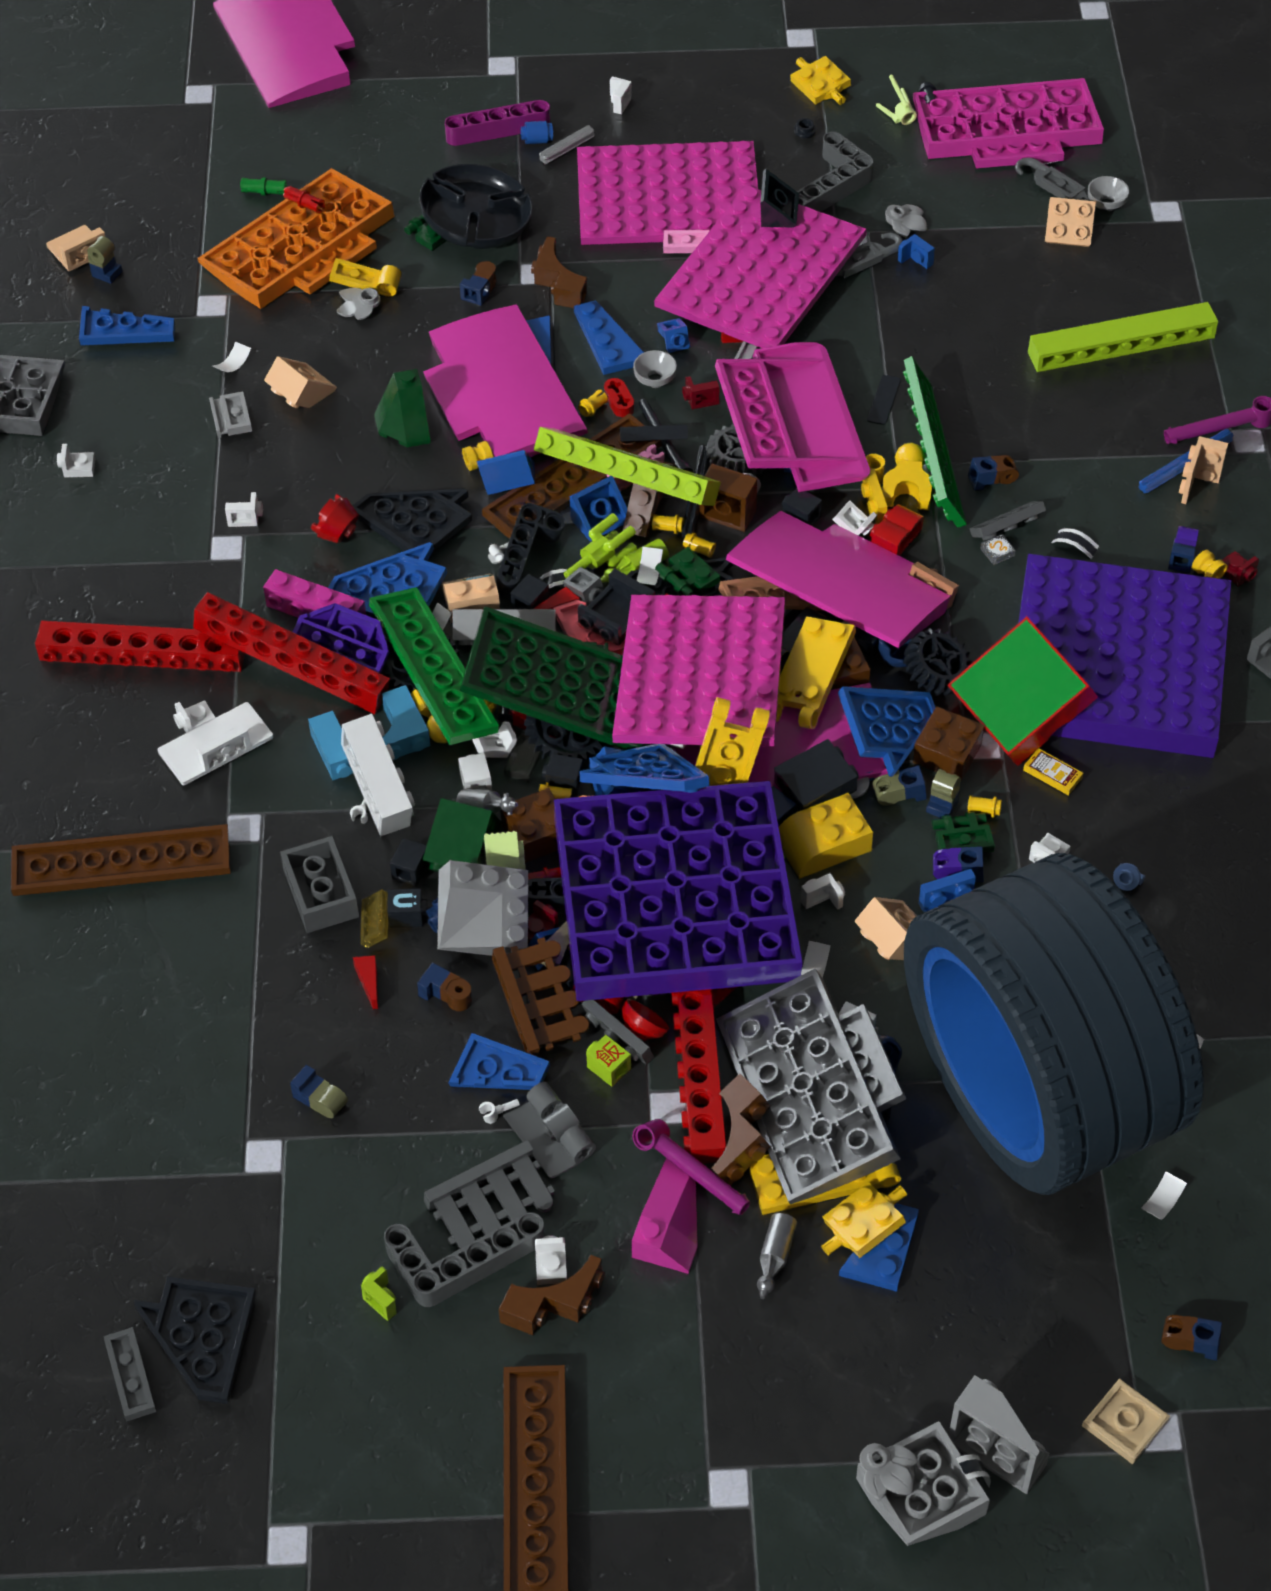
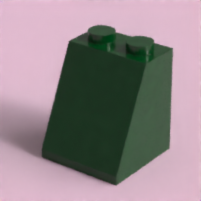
M441 798L423 861L429 865L430 870L438 873L439 869L450 860L485 865L484 835L486 833L490 835L491 833L496 834L499 832L501 821L491 810Z

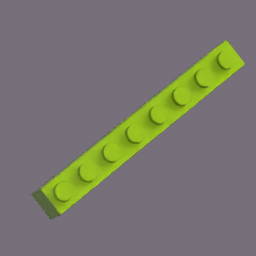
M1209 302L1031 335L1028 354L1036 371L1041 372L1215 338L1218 320Z
M539 427L534 451L700 505L715 506L721 484L720 481L555 428Z

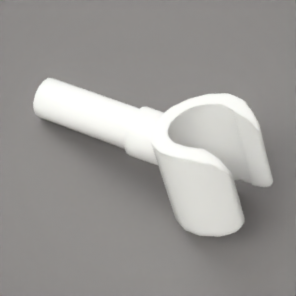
M508 543L501 546L497 544L490 545L488 558L493 564H498L503 560V552L506 551Z
M365 799L361 805L354 806L350 810L352 821L359 814H362V824L368 821L366 813L368 806Z
M515 1099L494 1106L491 1102H484L479 1106V1111L481 1114L491 1111L490 1114L483 1116L484 1121L491 1124L497 1120L498 1114L519 1106V1101Z

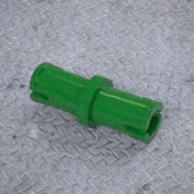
M261 177V179L241 178L240 182L241 192L260 193L264 196L267 194L283 195L284 189L287 187L286 180H267V177Z

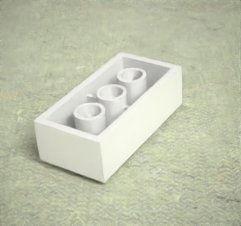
M369 714L342 724L341 745L381 837L409 827L411 816L414 815L412 807L415 806L411 792H406L402 783H405L401 769L395 768L392 760L395 757L390 744L385 745L382 737L385 734L380 721L375 722L373 715Z

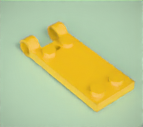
M806 616L780 675L776 722L779 721L782 710L786 706L801 709L798 720L800 727L815 729L818 718L856 633L855 625Z
M716 697L707 731L695 764L698 769L709 776V786L748 782L768 724L770 710L756 707L752 716L751 726L748 728L725 722L731 701ZM730 734H736L737 737L732 738Z
M769 1154L764 1155L748 1168L762 1215L848 1196L867 1182L875 1189L892 1187L901 1181L897 1165L891 1163L845 1185L790 1204Z

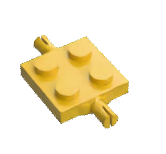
M827 56L811 64L807 63L803 57L796 60V65L801 69L790 74L791 82L815 105L827 99H834L839 105L845 103L846 98L840 92L851 86V79Z
M867 1182L822 1216L825 1224L835 1235L825 1244L821 1245L823 1251L829 1256L840 1246L851 1249L861 1258L900 1228L906 1221L894 1205L907 1196L904 1188L899 1185L890 1194L885 1195Z

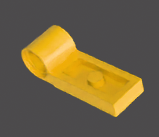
M335 258L329 281L362 290L372 288L380 295L391 297L397 292L402 273L400 269L392 265H386L382 267V270H377Z
M869 454L865 457L870 468V474L863 480L861 490L863 497L868 499L869 515L873 512L876 513L877 516L874 519L879 524L883 520L888 508L880 487L884 478L885 459L879 454Z

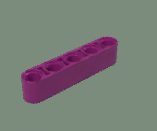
M535 100L450 116L445 119L446 142L450 145L458 146L521 134L520 128L524 126L525 122L546 121L550 123V105L547 101Z

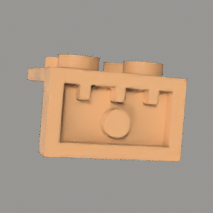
M1050 197L1045 242L1089 247L1091 245L1096 201Z
M83 225L46 244L47 248L68 271H71L89 262L87 249L97 241L99 236H105V233L100 227L91 231L86 225Z
M1199 436L1197 445H1191L1188 456L1191 462H1186L1182 477H1186V480L1182 479L1179 493L1183 494L1181 503H1187L1194 478L1219 484L1228 443Z

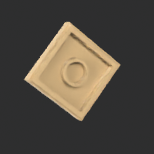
M1119 1378L1084 1420L1082 1427L1130 1463L1134 1464L1169 1421L1170 1415Z

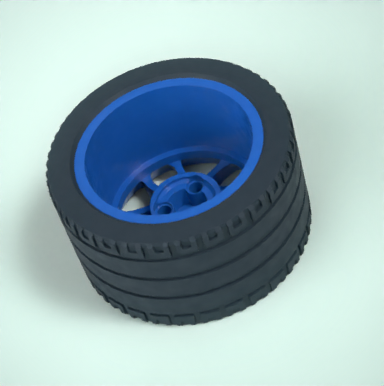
M1051 854L1035 863L1024 866L1002 878H998L922 913L911 921L904 942V967L913 1010L926 1047L947 1092L973 1135L994 1162L1019 1185L1041 1195L1054 1194L1136 1152L1166 1139L1168 1136L1186 1129L1196 1120L1203 1099L1204 1074L1197 1034L1184 995L1162 949L1140 914L1121 890L1095 866L1071 854Z

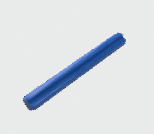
M1224 429L1209 439L1230 443L1233 441L1234 435L1229 429ZM1190 451L1140 480L1139 489L1143 493H1149L1183 472L1186 462H1191L1188 459Z

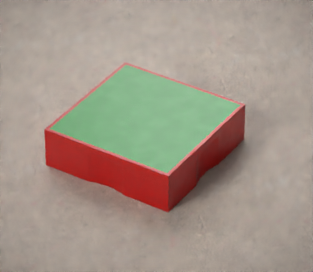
M1025 617L948 684L949 688L981 724L985 725L986 731L1017 766L1040 748L1058 728L1070 722L1098 698L1088 683L1028 617Z

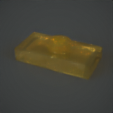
M383 889L362 899L360 944L366 948L388 938V893Z

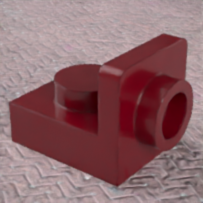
M690 376L685 377V386L682 387L684 400L689 401L691 409L719 404V384L717 380L694 385Z
M1234 551L1222 559L1228 566L1224 576L1238 587L1246 581H1251L1258 573L1259 558L1256 556L1246 560Z
M538 900L533 903V913L528 917V944L536 933L559 927L558 913L551 905L543 904Z

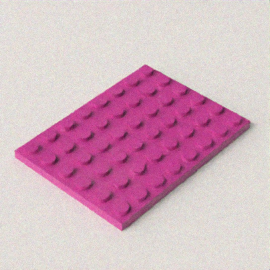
M754 141L577 147L581 245L663 242L664 230L710 231L746 185L758 189Z
M746 185L655 298V307L721 333L724 332L729 336L760 348L783 345L866 237V228L798 204L797 225L795 227H761V190Z
M631 595L612 734L613 743L702 745L715 699L719 697L731 701L729 713L725 721L728 723L750 728L756 707L770 710L768 724L760 746H774L785 597ZM730 734L732 738L737 737L736 734Z

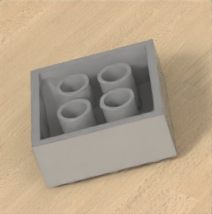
M450 860L439 869L438 950L492 956L493 949L504 946L506 954L511 953L510 947L517 946L518 950L527 948L528 870Z
M974 1375L954 1404L948 1436L957 1450L965 1455H978L985 1468L1027 1494L1046 1467L1049 1452L1046 1451L1041 1443L1032 1440L997 1386L987 1379L982 1380Z
M939 1421L894 1444L909 1449L917 1458L916 1464L908 1469L913 1480V1491L910 1495H899L886 1490V1493L879 1501L874 1500L864 1488L863 1478L865 1471L861 1464L858 1463L857 1481L871 1504L907 1546L958 1530L985 1516L989 1505L988 1496L976 1478L967 1480L956 1459L961 1455ZM877 1454L872 1456L875 1463H881V1459Z

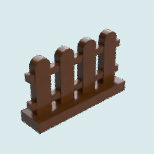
M544 937L537 939V945L518 950L517 946L510 947L511 953L506 954L504 946L495 948L492 952V961L524 1051L536 1057H539L541 1047L545 1046L546 1051L553 1049V1043L572 1038L573 1042L580 1041V1035L586 1033L589 1022L585 1017L577 1016L573 1018L571 1009L576 1008L579 1004V1001H576L575 991L564 992L561 984L568 982L570 978V970L564 965L554 966L552 959L560 955L561 945L555 940L546 942ZM545 962L547 970L527 975L526 967ZM516 970L518 971L520 978L515 979L513 974V971ZM554 987L556 995L536 1000L535 992ZM523 996H527L528 1004H524ZM563 1012L564 1021L548 1026L545 1025L543 1018ZM536 1021L538 1029L533 1030L531 1022Z

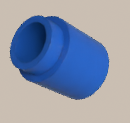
M528 121L520 128L521 140H525L526 144H541L553 141L552 123Z

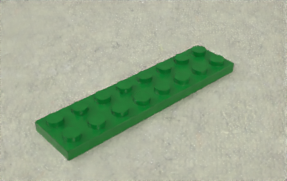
M911 356L904 360L906 370L903 371L907 383L910 384L907 390L910 398L914 401L912 405L913 413L919 421L916 422V427L919 434L923 437L920 440L923 451L927 454L924 460L932 474L929 476V480L936 491L933 497L936 505L939 508L943 507L947 520H952L957 527L967 525L933 387L918 363Z
M415 587L369 598V606L377 620L381 621L387 638L449 745L498 733L499 725L485 701L460 691L466 669L418 588Z

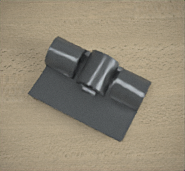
M547 1082L538 1083L528 1092L527 1100L529 1102L503 1115L521 1141L528 1140L533 1148V1157L551 1179L574 1168L590 1157L596 1149V1145L581 1127L573 1111L566 1103L563 1104Z

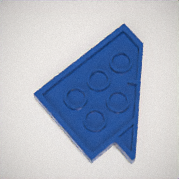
M429 542L334 576L328 588L365 601L366 615L377 619L369 606V598L417 587L429 607L447 575L446 567L428 562L434 550L433 543Z
M844 686L838 692L860 757L883 758L889 777H893L914 748L915 742L936 708L930 692Z
M653 744L589 758L591 769L579 771L580 781L583 783L684 791L689 793L697 792L699 788L709 786V776L665 744Z

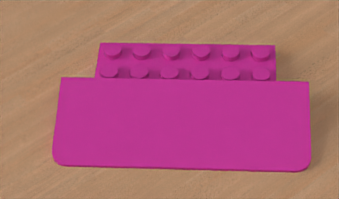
M795 342L755 349L753 359L716 360L715 368L748 468H791L798 492L863 481L869 476L870 468L829 354L823 345L815 342Z

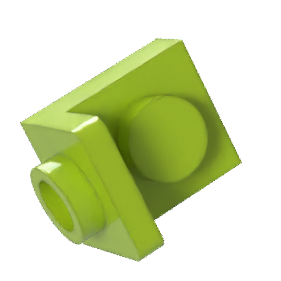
M382 1266L376 1272L373 1271L364 1278L361 1289L363 1300L384 1319L389 1321L397 1314L396 1298L385 1287L389 1281L387 1270Z

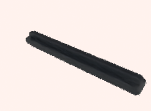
M704 444L699 447L694 470L695 474L705 476L710 467V459L706 456L707 451ZM690 501L687 503L681 531L683 539L687 533H696L700 504Z

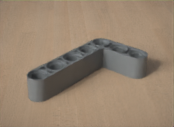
M828 132L823 137L822 156L835 169L797 191L799 193L798 204L822 212L871 182L873 158L838 132Z
M528 1212L431 1264L413 1234L405 1225H391L384 1233L388 1257L415 1300L424 1307H432L533 1252L535 1250V1239L545 1237L542 1217L539 1214ZM529 1229L537 1230L535 1233L532 1234L525 1232ZM398 1240L405 1241L400 1245L392 1244ZM503 1243L511 1244V1246L507 1248L500 1247V1245ZM478 1257L486 1258L482 1262L473 1261ZM411 1263L419 1264L417 1267L414 1268L407 1267ZM457 1271L460 1273L457 1276L448 1275L450 1272ZM425 1286L434 1287L429 1291L421 1290Z

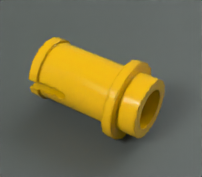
M597 390L589 398L582 399L578 406L579 412L585 417L593 416L599 407L607 403L608 397L605 392L600 395L602 390Z
M654 514L652 529L674 531V534H678V532L682 531L684 517H680L679 514H676L675 517Z
M687 533L683 541V547H689L692 551L711 558L714 554L716 543L697 537L696 533Z
M548 782L540 784L539 791L550 788L555 799L571 798L572 788L550 786Z
M969 796L968 812L985 813L991 815L992 818L995 815L1000 816L1002 800H998L996 796L993 799Z

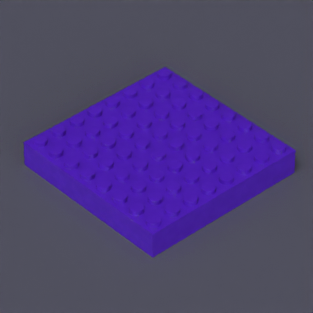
M1028 554L1018 623L1025 617H1028L1098 696L1095 701L1074 719L1058 728L1051 736L1214 758L1219 739L1231 580Z
M770 781L707 786L699 788V791L692 793L657 790L554 799V819L576 1001L784 983L801 976L802 957Z

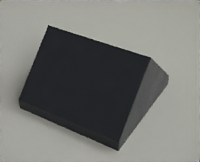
M765 169L763 171L760 202L761 227H795L797 225L799 193L768 169Z

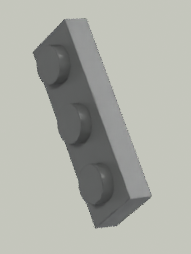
M1031 501L969 529L972 537H982L983 540H988L997 536L996 532L999 530H1012L1018 527L1017 523L1020 521L1029 522L1039 518L1038 514L1046 511L1043 501Z
M586 1000L582 1003L586 1012L584 1017L595 1028L600 1025L606 1030L604 1032L605 1035L616 1043L620 1042L625 1047V1050L631 1054L632 1060L636 1062L640 1059L647 1065L654 1058L649 1046L596 1001Z
M133 1327L103 1336L126 1422L155 1413L156 1408Z

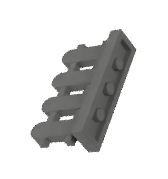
M528 1140L424 1192V1203L429 1212L437 1209V1211L433 1212L436 1221L442 1219L451 1234V1237L447 1239L450 1246L456 1244L459 1249L475 1241L473 1235L481 1231L486 1235L501 1227L500 1221L509 1218L510 1221L527 1213L525 1208L533 1204L540 1212L551 1210L553 1205L551 1195L555 1191L552 1185L545 1186L536 1171L540 1169L538 1161L531 1162L533 1148ZM513 1169L515 1170L514 1172L508 1175L505 1174ZM519 1179L529 1197L521 1201L511 1183ZM487 1182L489 1183L488 1185L480 1189L479 1186ZM493 1192L503 1210L494 1214L485 1196ZM463 1196V1198L454 1202V1199ZM467 1205L478 1222L468 1227L459 1211Z

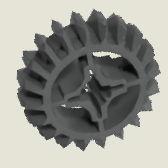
M733 423L729 428L723 426L721 431L715 430L714 435L710 436L706 446V456L710 459L709 466L715 464L739 473H750L754 476L756 474L762 475L763 470L767 469L748 468Z

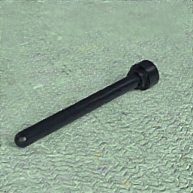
M641 399L639 406L650 425L662 426L646 399ZM662 440V446L671 462L676 464L677 468L694 473L690 464L681 460L670 440Z

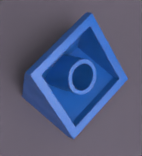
M525 450L477 461L488 495L535 484V464Z
M609 476L570 496L571 521L589 541H592L588 534L589 531L612 513L618 517V522L603 532L602 535L624 525L628 508L613 476Z

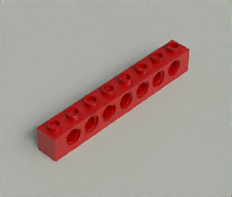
M209 592L205 594L194 609V629L373 714H376L383 704L382 693L388 691L390 678Z
M41 621L35 642L39 660L48 662L59 661L95 663L99 665L112 664L147 666L151 668L165 667L241 672L245 655L244 652L196 629Z
M707 989L671 993L672 1006H678V1013H673L674 1030H680V1037H675L676 1054H682V1061H677L678 1079L684 1078V1086H679L680 1103H686V1111H681L682 1128H688V1136H683L684 1150L702 1164L716 1163L722 1156L726 1143L720 1095L712 991ZM692 1031H697V1032H699V1033L693 1034V1033H690V1032H692ZM694 1055H699V1056H701V1057H700V1058H694V1057H692V1056H694ZM695 1080H703L704 1082L697 1083V1082H694V1081H695ZM703 1104L706 1107L699 1108L696 1105ZM705 1129L708 1130V1132L701 1133L698 1132V1130Z

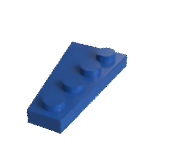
M596 300L575 305V316L603 375L633 368L635 359L644 352Z
M82 306L79 333L80 345L174 341V318L147 314L143 317H137L132 312L115 314L111 313L109 309L101 308L100 311H92L90 307Z

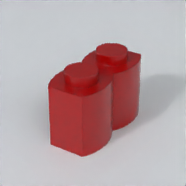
M897 504L893 509L887 510L879 524L876 523L870 532L871 542L900 556L909 543L921 532L924 516Z

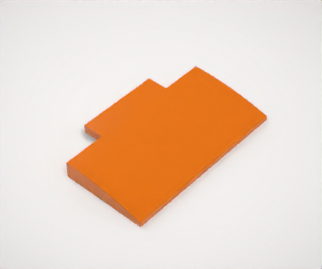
M331 168L300 189L301 191L307 190L310 192V195L325 201L324 209L318 207L323 211L322 213L318 214L306 207L300 208L297 203L285 199L200 256L198 262L226 286L260 309L294 286L311 295L329 282L335 258L357 263L377 249L376 241L367 235L395 217L392 202Z

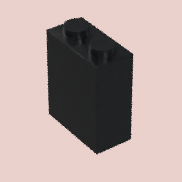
M829 739L774 767L775 784L783 794L797 804V812L846 793L852 794L857 791V779L859 778L857 770L853 765H848L841 749L838 746L834 747Z

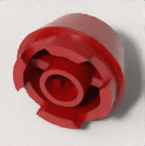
M336 494L335 500L330 498L321 509L318 518L320 521L318 525L314 522L311 530L318 534V538L339 544L345 537L349 538L357 527L355 523L359 518V514L347 497L343 498Z

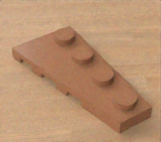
M758 576L720 581L719 591L722 596L785 597V609L804 610L806 607H809L816 611H825Z

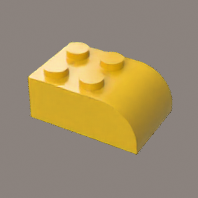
M849 793L799 811L788 817L779 826L783 853L786 855L787 860L799 879L872 850L873 831Z

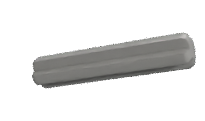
M587 125L539 153L540 161L548 164L594 137V129Z

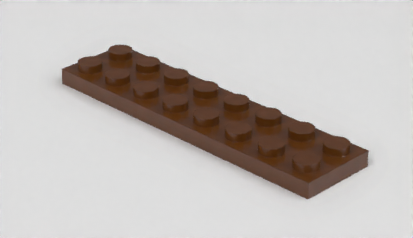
M630 413L589 439L636 455L646 451L651 445L655 444L656 449L662 446V440H620V427L645 426ZM558 459L535 474V484L515 488L484 507L482 509V516L510 539L519 511L523 505L533 503L561 513L570 507L571 495L607 478V474ZM525 517V519L533 521L530 517Z
M228 824L12 846L11 892L13 896L231 874Z
M565 1365L504 1367V1591H568Z

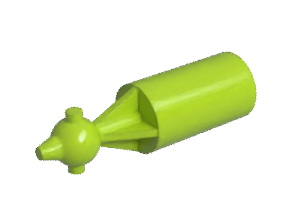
M656 539L643 546L663 549L661 562L669 558L667 547L660 539ZM643 547L625 555L616 569L626 575L630 571L639 570ZM609 568L604 572V575L601 577L602 583H609L608 574L613 568Z

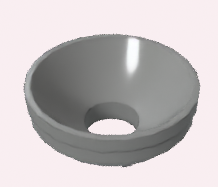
M1112 176L1098 177L1092 180L1088 186V199L1096 201L1095 206L1100 210L1113 211L1123 206L1129 196L1127 184L1123 180ZM1108 199L1113 203L1102 202L1101 200Z
M652 350L640 354L635 359L633 370L639 382L652 388H658L673 380L677 364L670 354L659 350ZM658 374L661 378L659 380H651L649 376Z

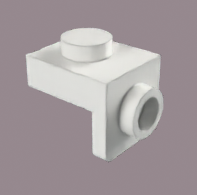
M849 500L832 520L840 527L856 535L862 533L865 536L873 528L872 520L877 514L873 512L867 517Z
M503 722L498 733L472 740L478 754L484 753L485 757L507 758L515 746L517 738L510 723Z
M830 873L818 879H811L801 887V903L805 909L828 899L832 901L837 909L843 907L845 890L839 881L836 882Z

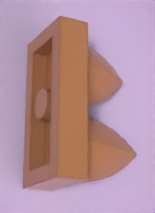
M919 562L913 564L909 575L950 595L947 609L950 608L959 585L940 575L937 569L928 568Z

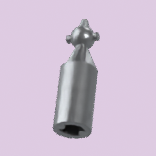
M463 789L458 793L456 802L491 810L494 814L503 810L507 812V815H512V811L518 806V803L513 797L509 796V793H504V797L501 798L498 792L490 790Z
M775 1213L771 1216L761 1251L760 1261L764 1276L760 1277L757 1282L761 1299H764L768 1293L774 1290L775 1282L773 1277L786 1265L796 1230V1219L784 1213Z

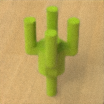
M614 513L610 514L589 531L588 534L592 542L580 550L582 559L564 572L565 578L569 577L579 567L594 569L606 562L610 568H615L625 555L637 550L636 545L631 542L615 554L616 548L636 534L635 529L632 526H628L621 533L613 530L604 537L602 533L618 522V517Z

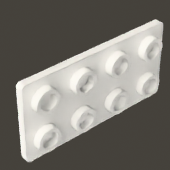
M245 702L159 747L158 753L180 783L186 785L273 739V733L252 706Z

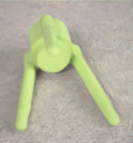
M890 75L889 78L901 102L895 107V114L880 103H877L876 107L891 117L896 124L899 122L903 125L911 124L916 119L917 114L912 108L905 89H900L894 76Z

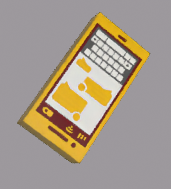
M1039 748L1025 763L1023 770L1068 796L1083 778V772Z

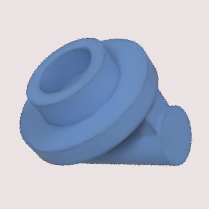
M1124 863L1115 869L1113 879L1120 889L1129 891L1141 885L1145 875L1141 874L1133 864Z

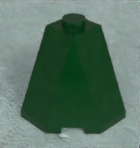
M417 369L393 373L374 414L379 435L385 438L390 436L399 440V444L405 447L431 443L423 389Z

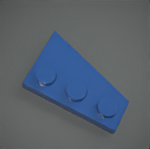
M472 1033L449 1080L450 1087L531 1090L535 1085L544 1081L550 1068V1062Z
M896 1203L894 1206L904 1216L906 1223L861 1258L853 1252L839 1270V1276L897 1292L919 1209Z

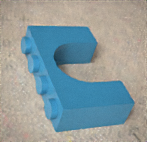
M405 685L382 693L383 708L392 725L382 738L385 745L390 744L395 759L431 746L429 729L407 686ZM330 711L308 719L311 737L332 780L353 774L341 745L342 729L334 712Z

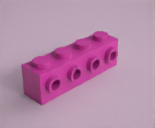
M277 569L274 570L263 586L267 607L298 618L300 615L311 613L334 603L366 615L365 601Z

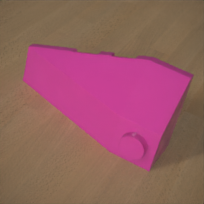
M666 1158L632 1238V1258L689 1274L697 1251L696 1181Z

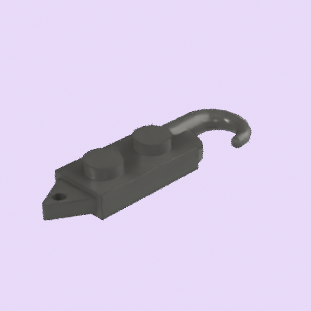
M1028 157L1018 160L1015 164V170L1019 175H1023L1021 167L1024 165L1034 168L1036 170L1034 173L1036 184L1054 196L1089 201L1084 186L1052 166L1048 167L1037 159Z
M885 233L881 235V238H891L895 241L894 244L885 248L879 243L869 241L858 246L836 276L846 278L882 262V259L898 252L899 245L903 241L902 238L895 233Z

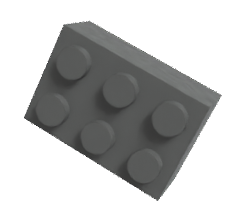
M333 836L280 851L283 870L306 933L359 917L356 896Z

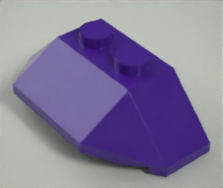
M336 603L311 613L300 615L293 630V633L380 674L390 653L381 621Z

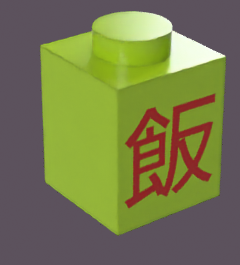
M607 1035L599 1041H594L588 1047L586 1052L587 1068L611 1087L631 1070V1054Z

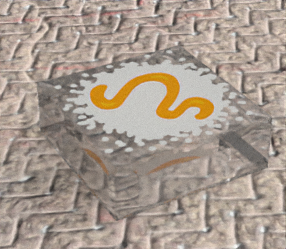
M1003 534L982 542L980 547L993 565L1014 557L1016 551Z

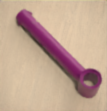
M1259 396L1254 399L1251 408L1183 426L1169 427L1167 430H1164V439L1167 444H1177L1178 441L1251 423L1257 428H1266L1271 425V398Z
M654 1119L634 1129L632 1137L637 1148L643 1151L655 1148L710 1193L723 1201L733 1210L731 1213L742 1215L749 1208L751 1202L747 1199L745 1193L740 1194L737 1190L733 1189L723 1179L669 1138L670 1129L665 1121Z

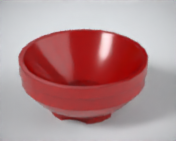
M627 999L622 1007L624 1026L638 1038L644 1041L661 1038L669 1030L668 1024L645 1005L632 999Z

